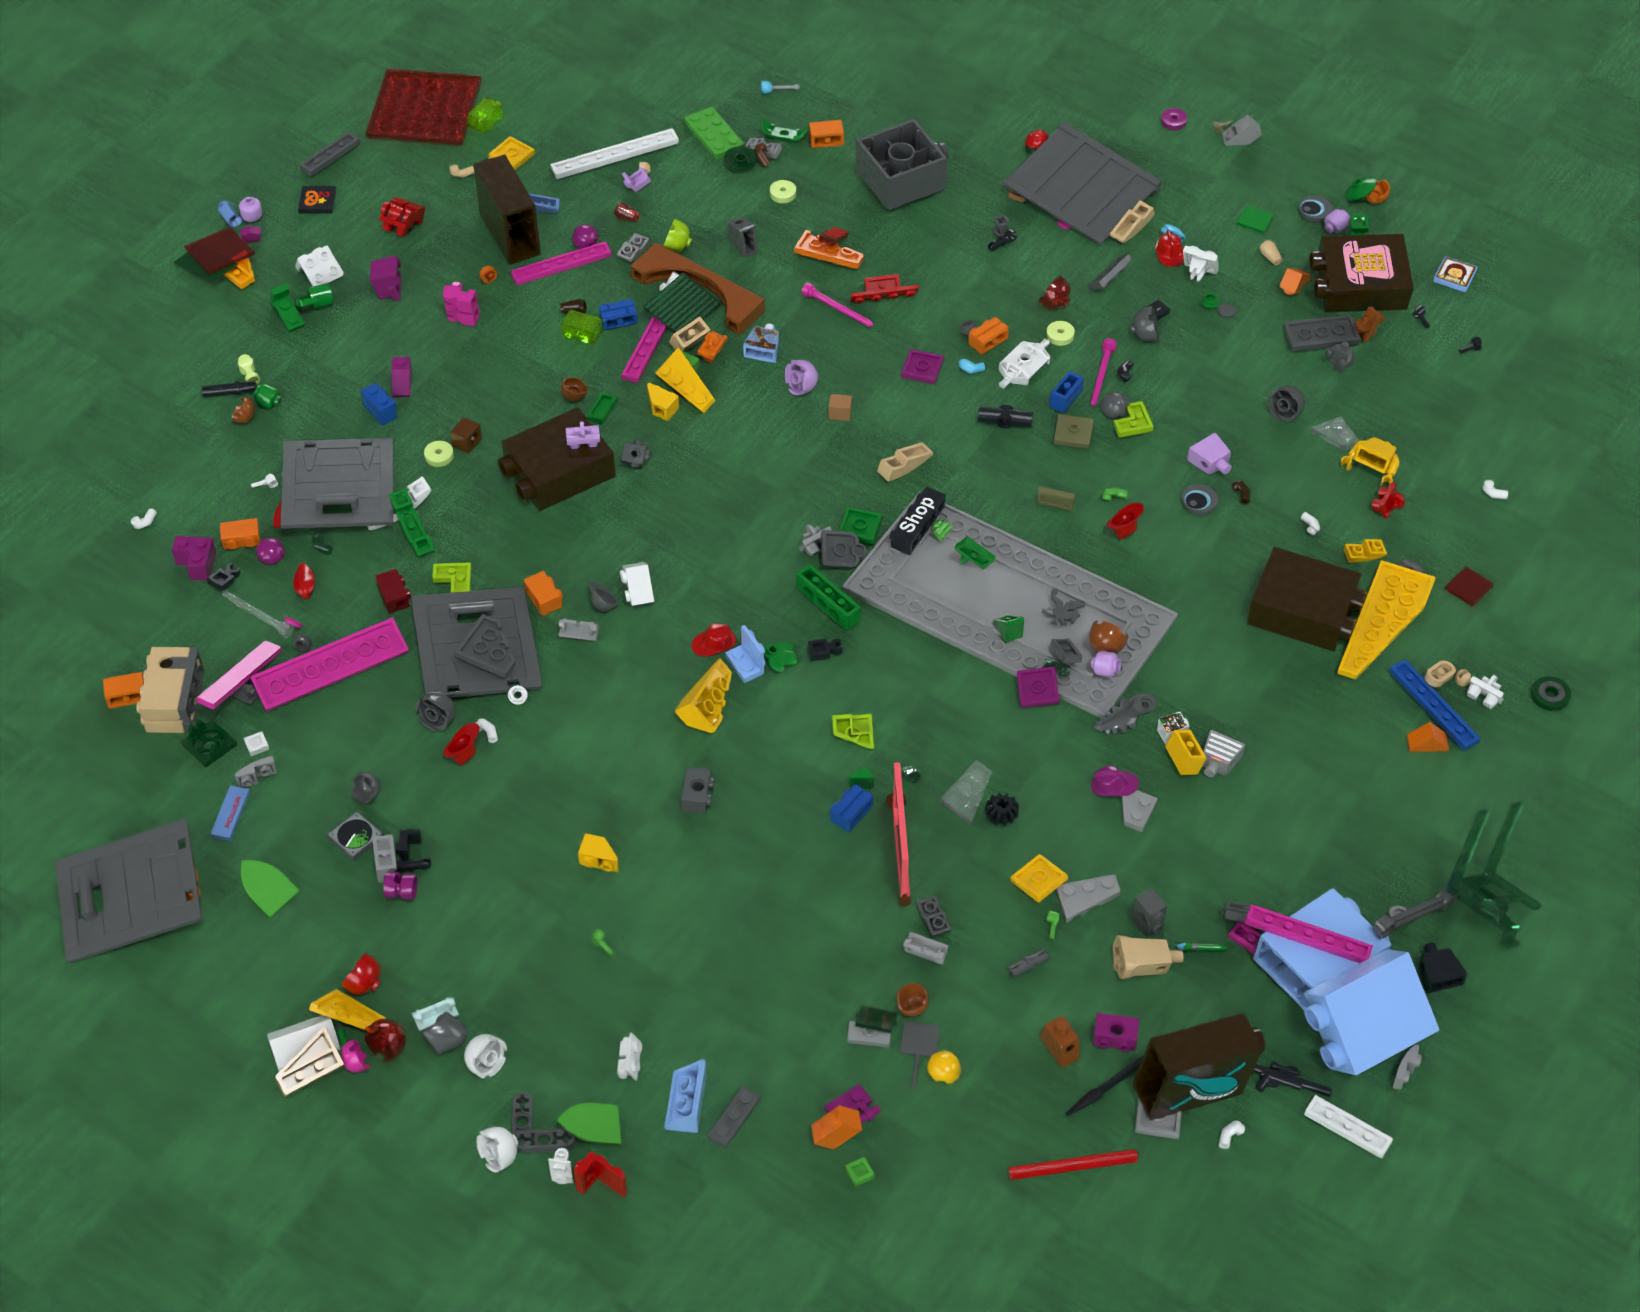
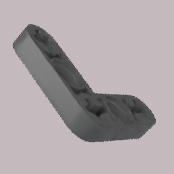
M520 1092L514 1096L512 1134L515 1135L518 1141V1153L556 1152L559 1148H565L569 1151L575 1147L576 1138L566 1129L533 1130L532 1097L526 1092ZM521 1100H525L526 1102L524 1104L525 1111H521ZM525 1118L529 1121L526 1126L520 1127L517 1125L519 1119ZM541 1137H548L550 1142L547 1145H540L538 1140ZM553 1137H556V1138H557V1140H556L557 1144H554V1138H553ZM564 1137L569 1138L568 1143H563ZM531 1138H534V1143H535V1145H532V1143H531V1142H532V1139H531ZM521 1139H525L524 1145H520Z

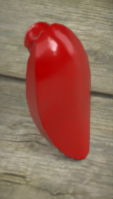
M306 563L299 565L293 579L296 593L301 595L302 599H309L315 587L314 573Z

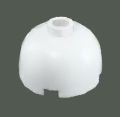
M478 1035L468 1043L464 1053V1061L468 1069L481 1078L486 1076L492 1077L505 1063L506 1058L503 1055L504 1050L507 1051V1046L504 1041L494 1035Z
M490 1127L479 1132L481 1135L476 1138L478 1152L481 1159L485 1157L488 1161L485 1165L489 1170L497 1173L513 1163L516 1159L518 1146L515 1135L503 1127Z

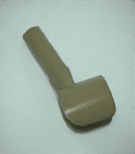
M1230 120L1221 124L1215 121L1213 124L1215 127L1212 130L1220 134L1226 126L1231 125L1233 122Z

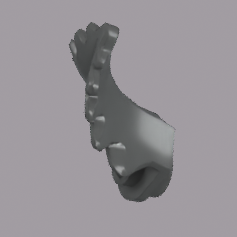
M1151 693L1135 695L1130 699L1122 698L1120 700V707L1113 705V713L1105 712L1106 717L1101 716L1100 721L1097 720L1093 728L1099 730L1100 733H1103V730H1105L1106 734H1110L1112 730L1114 735L1118 733V728H1120L1124 734L1127 731V726L1131 729L1136 727L1137 718L1140 714L1151 712L1155 709L1157 705L1156 698Z

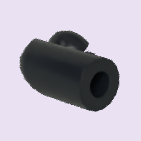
M1126 360L1117 370L1120 379L1122 378L1124 382H1127L1132 377L1129 374V369L1133 367V363L1130 360Z

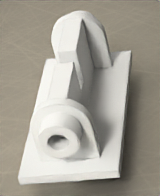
M632 1032L629 1037H624L620 1042L619 1056L621 1058L626 1057L625 1059L618 1060L617 1074L621 1079H626L630 1075L634 1080H637L638 1071L640 1070L639 1059L642 1052V1043Z
M559 1148L555 1152L554 1159H548L551 1179L559 1184L574 1183L571 1161H567L569 1154L565 1148Z

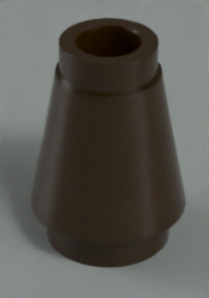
M580 298L561 303V313L582 316V314L587 312L586 301Z

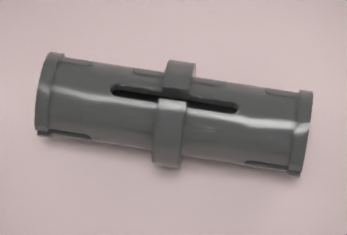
M1042 948L1029 956L1025 955L1022 957V960L1007 966L1008 974L1012 973L1010 977L1014 979L1026 971L1031 972L1037 965L1048 961L1049 956L1047 952L1044 953L1045 949Z

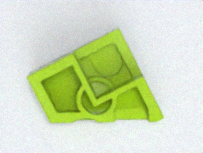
M872 714L832 716L834 736L871 750L874 749Z

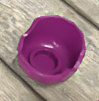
M579 225L573 231L572 243L581 249L588 247L590 244L595 245L599 238L598 232L591 225Z
M266 538L258 544L256 554L260 562L266 565H274L285 556L283 544L278 539Z

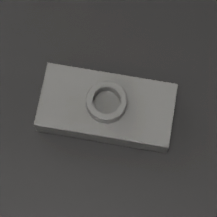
M850 1021L847 1043L889 1048L892 1026Z

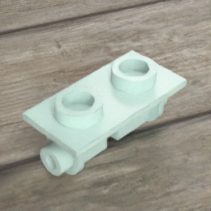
M447 997L446 1000L421 1010L417 1009L416 1012L412 1013V1016L419 1031L435 1024L437 1017L446 1011L454 1017L459 1014L455 1007L454 999Z

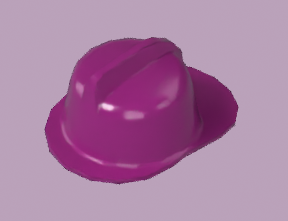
M1110 765L1096 771L1095 778L1091 783L1092 791L1099 796H1128L1134 793L1139 786L1138 778L1134 774L1127 771H1119L1118 768Z

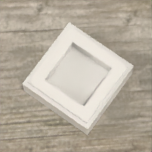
M263 732L243 738L250 756L270 750Z

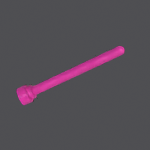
M808 282L804 285L801 293L807 298L814 297L867 327L873 326L871 320L818 292L811 283Z
M1110 338L1105 339L1102 344L1104 354L1090 401L1092 406L1097 405L1110 355L1116 350L1117 342Z

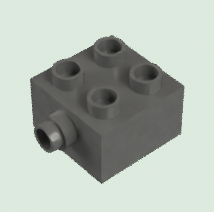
M915 119L856 139V171L887 210L901 207L905 203L921 197H928L932 193L946 189L948 149L943 142H933Z

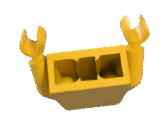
M1373 437L1368 440L1358 441L1349 451V456L1342 457L1341 467L1347 463L1346 470H1350L1352 468V459L1383 474L1386 473L1387 475L1383 476L1380 483L1382 487L1384 482L1389 483V485L1393 482L1392 477L1395 476L1400 460L1395 453L1397 449L1395 446L1387 441L1384 442Z

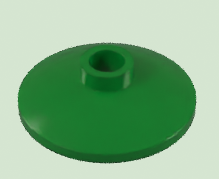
M1366 176L1354 180L1345 192L1346 198L1350 201H1356L1366 197L1376 187L1375 178Z

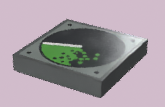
M358 811L326 834L327 839L352 861H355L373 847L372 837L384 836L377 827Z

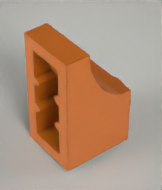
M1287 268L1279 287L1284 289L1283 292L1293 296V293L1299 294L1302 287L1310 281L1312 275L1297 268Z

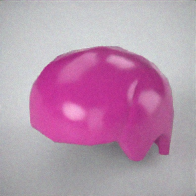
M347 1041L341 1049V1059L344 1067L353 1073L369 1069L370 1064H364L367 1054L361 1052L358 1041Z

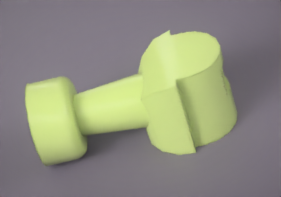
M241 355L238 358L239 362H237L240 373L246 375V382L256 381L258 385L260 377L258 373L254 372L253 359L249 355Z

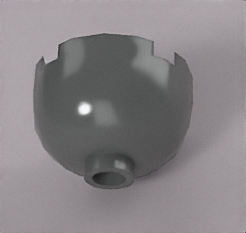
M1153 306L1140 309L1134 316V323H1131L1132 333H1136L1138 338L1145 342L1160 340V331L1156 332L1159 324L1154 308L1152 309Z
M1290 385L1281 386L1269 395V410L1272 416L1279 421L1283 419L1290 422L1299 417L1304 410V396L1296 387Z
M430 692L417 701L415 712L419 713V721L426 728L432 731H437L438 729L442 731L454 719L455 706L446 694Z

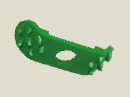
M766 119L761 121L762 131L769 137L799 141L801 138H804L808 131L807 127L791 130L775 127V124H771ZM786 132L788 135H781L780 133Z

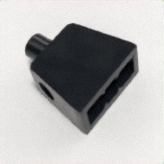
M1434 942L1424 945L1425 953L1421 956L1419 968L1426 993L1429 994L1464 985L1468 974L1452 950L1449 948L1438 950Z

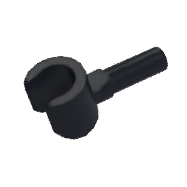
M1420 305L1415 308L1413 316L1416 319L1419 318L1425 327L1429 328L1430 325L1424 317L1426 310Z
M1474 337L1471 340L1472 344L1459 349V353L1461 354L1472 349L1475 351L1481 350V338Z

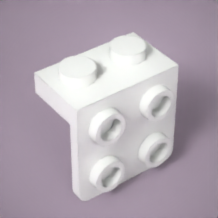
M328 246L318 247L312 253L300 256L295 265L298 272L304 271L312 286L326 282L330 283L343 276V271Z

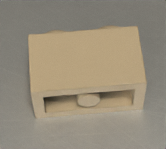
M698 317L674 333L669 343L675 350L679 347L681 351L686 352L704 340L705 336L710 332V328L701 317Z

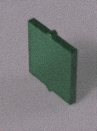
M862 1005L859 1013H856L855 1026L892 1033L893 1027L897 1024L898 1012Z

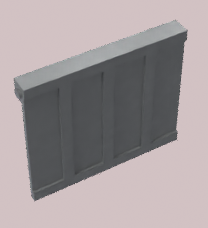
M1063 122L1009 178L1007 177L1003 181L1002 186L1010 188L1096 241L1101 246L1110 237L1111 231L1129 209L1133 210L1139 201L1144 202L1150 195L1154 196L1158 193L1162 180Z

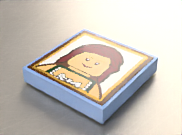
M1445 256L1433 282L1466 292L1478 267Z

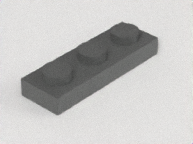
M1126 254L1117 257L1088 285L1091 291L1106 288L1108 282L1118 276L1117 273L1128 267L1127 264L1132 260L1130 255Z
M742 1086L707 1135L708 1140L727 1149L760 1102L761 1096Z

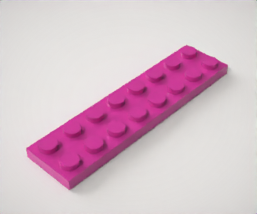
M392 617L250 676V680L257 691L265 711L268 712L409 653V649Z

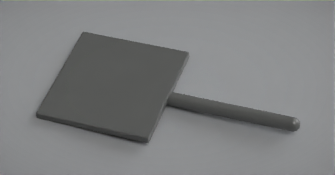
M904 1021L900 1053L916 1055L911 1090H915L920 1056L931 1057L937 1052L939 1025Z

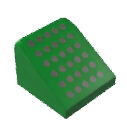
M866 767L849 776L850 789L854 785L862 789L874 788V777Z

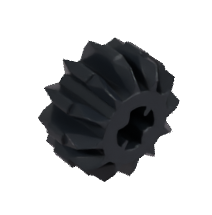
M999 792L997 796L991 795L990 800H987L985 814L989 817L990 822L996 821L997 826L1000 823L1006 826L1007 822L1013 824L1015 818L1019 815V804L1016 802L1015 796L1009 797L1008 792L1005 795H1001Z

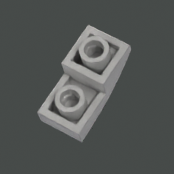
M750 138L747 142L746 147L753 149L755 153L756 145L763 142L767 147L764 154L770 159H777L782 150L781 143H766L764 138Z
M634 233L629 242H624L617 256L633 262L647 248L650 239Z
M273 756L252 762L236 772L235 777L238 787L243 788L258 784V777L276 774L277 770Z
M1415 1044L1402 1059L1394 1080L1393 1089L1401 1090L1403 1083H1408L1409 1075L1413 1074L1415 1066H1420L1422 1054H1418L1419 1045Z

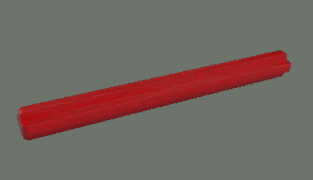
M1135 1149L1012 1166L1009 1167V1177L1011 1180L1133 1163L1137 1162L1138 1154Z

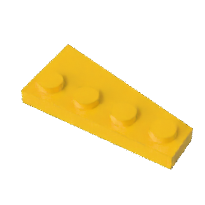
M679 347L655 372L660 379L702 413H705L716 401Z

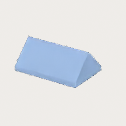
M701 1059L673 1072L664 1126L666 1130L698 1133L707 1077L705 1060Z

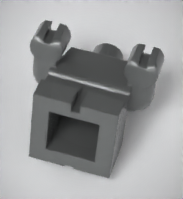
M1342 342V344L1326 348L1325 354L1331 357L1329 363L1334 367L1336 366V369L1341 373L1354 365L1355 353L1349 347L1348 342Z

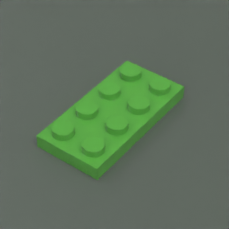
M712 106L684 117V123L716 160L724 157L726 151L730 148L744 146L742 140Z

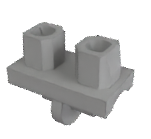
M811 525L805 527L806 533L802 534L805 540L802 541V546L799 547V550L801 552L806 551L812 558L820 552L817 544L821 543V531L818 526L813 528ZM829 526V527H827V528H825V529H823V530H832V529H831L830 526Z

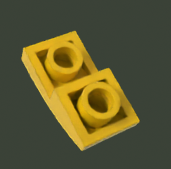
M1365 539L1362 544H1345L1343 547L1348 563L1375 560L1387 555L1382 540Z

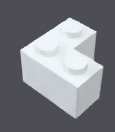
M639 562L623 565L620 577L621 581L627 585L628 590L625 591L626 601H630L632 606L654 602L648 564Z

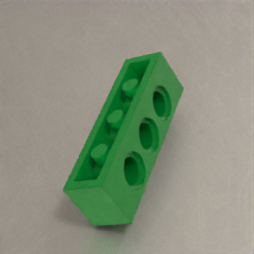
M811 564L796 573V588L842 628L848 631L861 622V607Z

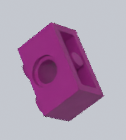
M1097 1013L1093 1045L1100 1048L1135 1051L1139 1018Z

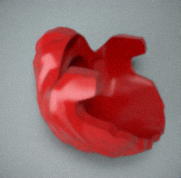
M1042 129L1029 133L1025 140V146L1038 149L1049 138L1048 133Z

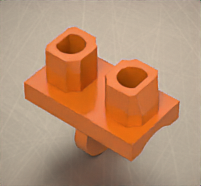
M711 331V333L705 336V341L697 351L698 355L703 356V361L713 363L716 355L723 349L728 336L719 335L717 332Z

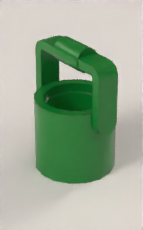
M327 282L307 288L308 295L295 298V304L299 307L311 304L313 309H318L334 304Z

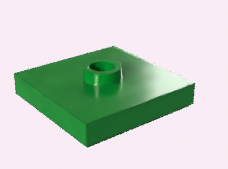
M847 507L839 531L853 532L857 535L860 543L874 545L883 514Z

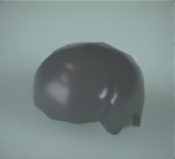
M1121 392L1108 393L1101 403L1103 414L1111 419L1125 414V408L1130 405L1128 397Z
M368 771L359 772L352 779L354 787L351 789V793L360 803L367 804L379 795L380 783L374 774Z

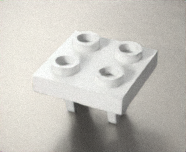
M1185 245L1183 250L1184 265L1190 267L1191 280L1197 276V282H1200L1206 272L1217 275L1219 270L1218 255L1212 251H1202L1196 246L1189 247Z

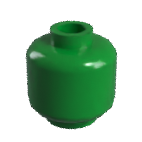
M267 383L258 385L253 395L255 402L267 409H272L274 405L278 406L281 401L279 389Z

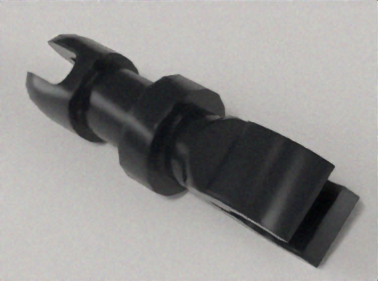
M1013 229L1007 230L1004 236L1001 235L996 241L993 240L988 244L989 250L995 251L999 246H1004L1007 242L1014 241L1017 237L1013 233H1016V231Z
M423 858L419 861L411 859L409 862L396 860L397 870L395 872L403 873L406 870L411 872L422 868V870L429 869L432 866V861L429 858Z

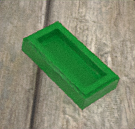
M601 392L586 418L591 422L603 425L618 401L617 396Z

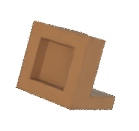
M831 394L829 419L850 421L852 396Z

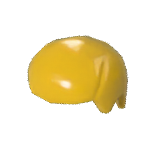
M939 1051L930 1057L927 1063V1071L936 1082L944 1081L947 1084H952L961 1074V1065L953 1053Z

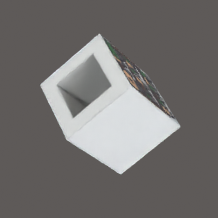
M1181 712L1161 717L1158 720L1157 731L1165 745L1174 730L1189 729V722L1186 718H1183Z

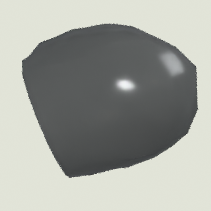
M446 1011L439 1015L436 1023L422 1032V1034L436 1053L441 1055L461 1046L467 1038L468 1030L457 1018Z

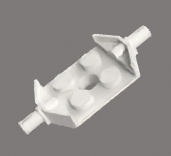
M1045 338L1040 344L1022 341L999 363V371L1004 377L999 386L1004 389L1009 383L1028 385L1029 379L1046 362L1050 364V355L1045 350L1050 344L1049 340Z

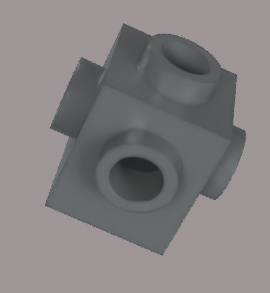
M634 440V443L625 442L621 461L630 462L631 466L641 467V464H647V461L650 460L651 450H649L648 445H644V441Z

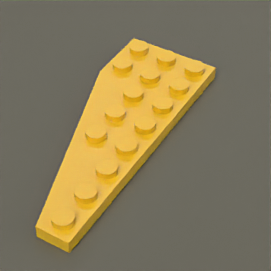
M1381 560L1337 674L1356 680L1424 610L1436 577Z

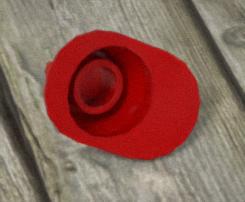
M1167 230L1166 234L1162 235L1155 244L1158 259L1163 265L1177 267L1184 262L1183 246L1179 236Z
M1132 503L1123 507L1107 522V527L1113 529L1120 540L1134 533L1138 527L1137 519L1144 511L1143 504Z
M714 623L705 632L697 635L693 639L691 646L696 655L708 657L731 649L736 643V637L730 631L729 625Z
M469 723L459 729L450 743L444 748L443 755L451 757L460 766L464 765L476 753L474 740L479 733L480 727L478 724Z

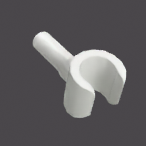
M268 474L264 480L252 483L251 487L255 488L268 484L270 488H275L278 486V482L274 475Z

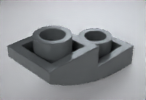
M936 896L916 902L918 911L931 937L951 931L945 912H942Z

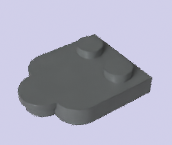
M832 530L821 531V568L853 569L859 561L866 557L867 550L863 544L859 543L855 533Z

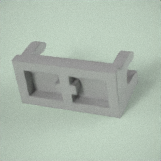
M392 834L372 837L378 883L384 882V876L387 872H395L397 870Z

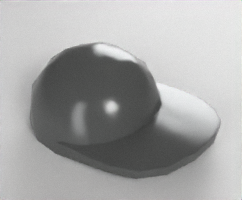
M592 581L587 582L592 591L591 601L595 608L600 611H611L617 606V599L608 588Z

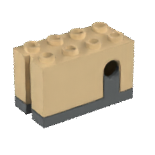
M151 647L150 655H147V670H144L143 673L144 685L140 687L141 699L137 702V713L141 715V724L144 725L146 732L188 733L190 724L195 725L199 704L197 703V697L201 694L205 674L198 647Z

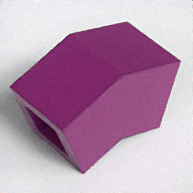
M248 226L241 229V238L245 243L260 241L261 227Z

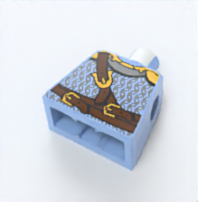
M766 324L764 328L754 327L743 344L744 357L776 363L779 332L775 330L774 325Z

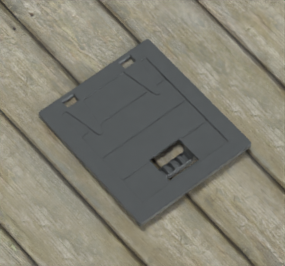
M393 438L284 441L281 500L282 529L394 524V509L389 499V494L393 493ZM361 444H372V446H361ZM351 504L352 513L323 514V505Z
M524 587L411 597L425 695L430 692H442L449 698L506 693L513 687L508 686V683L518 682L519 686L524 687L526 691L542 689ZM486 612L487 616L500 621L502 631L509 644L510 652L515 659V666L506 679L455 657L456 649L476 624V622L458 624V614ZM459 688V691L448 692V689Z
M186 818L55 861L65 956L68 963H73L202 920L189 824ZM185 841L186 848L180 849L179 843ZM101 886L104 911L97 913L93 907L91 889ZM193 892L194 900L188 901L187 894ZM78 893H79V897H80L81 914H82V916L84 917V918H81V919L79 918V910H78V901H77V894H78Z

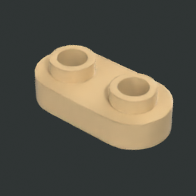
M1439 661L1427 670L1424 679L1431 687H1440L1453 677L1456 668L1448 661Z

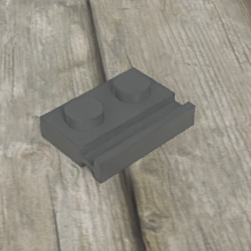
M1226 901L1225 919L1245 922L1251 904Z

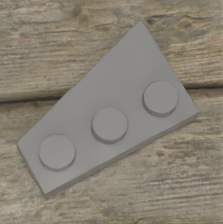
M1115 874L1065 883L1055 889L1066 923L1072 921L1079 914L1083 915L1089 909L1097 905L1101 906L1120 896L1121 892Z

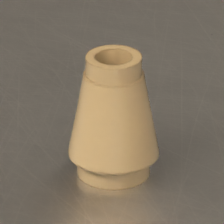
M1267 240L1261 244L1260 253L1271 263L1278 265L1282 262L1283 259L1274 242Z

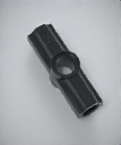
M1002 405L999 408L980 406L978 421L997 423L1000 428L1004 429L1010 428L1012 425L1031 427L1033 412L1014 410L1010 405Z

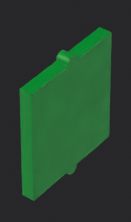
M1247 205L1243 213H1240V218L1236 225L1264 234L1268 226H1271L1274 214Z

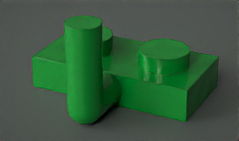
M968 536L956 543L954 548L961 554L960 562L962 564L972 561L982 569L992 564L996 558L995 555Z

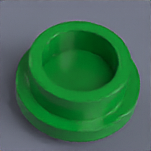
M1207 293L1202 298V305L1205 308L1214 309L1219 305V299L1216 294Z

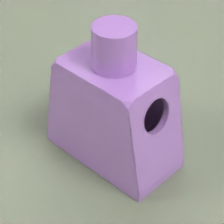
M1216 433L1189 447L1187 460L1207 474H1213L1218 470L1223 474H1227L1232 468L1228 464L1231 454L1230 450Z

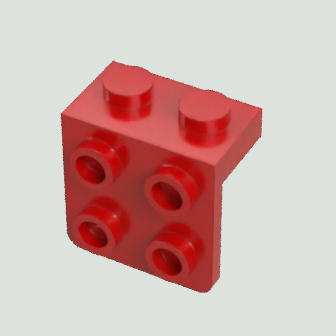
M591 1151L583 1160H579L575 1165L576 1190L582 1195L598 1179L622 1197L626 1196L627 1185L624 1171L617 1166L613 1167L602 1155H596Z

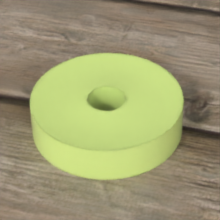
M787 180L776 181L770 186V197L778 203L791 202L796 197V186Z
M1055 321L1047 327L1046 336L1052 344L1063 346L1073 341L1075 330L1068 322Z
M434 441L428 444L424 450L426 462L434 467L448 465L454 457L452 446L445 441Z

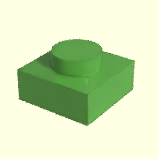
M865 1157L845 1165V1170L854 1187L875 1178V1174Z

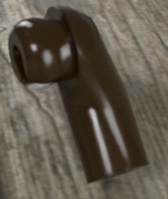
M1242 480L1233 482L1232 489L1236 492H1241L1240 502L1244 505L1249 504L1250 489Z

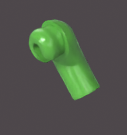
M1116 487L1107 488L1102 492V499L1111 501V497L1114 496L1127 500L1129 491Z

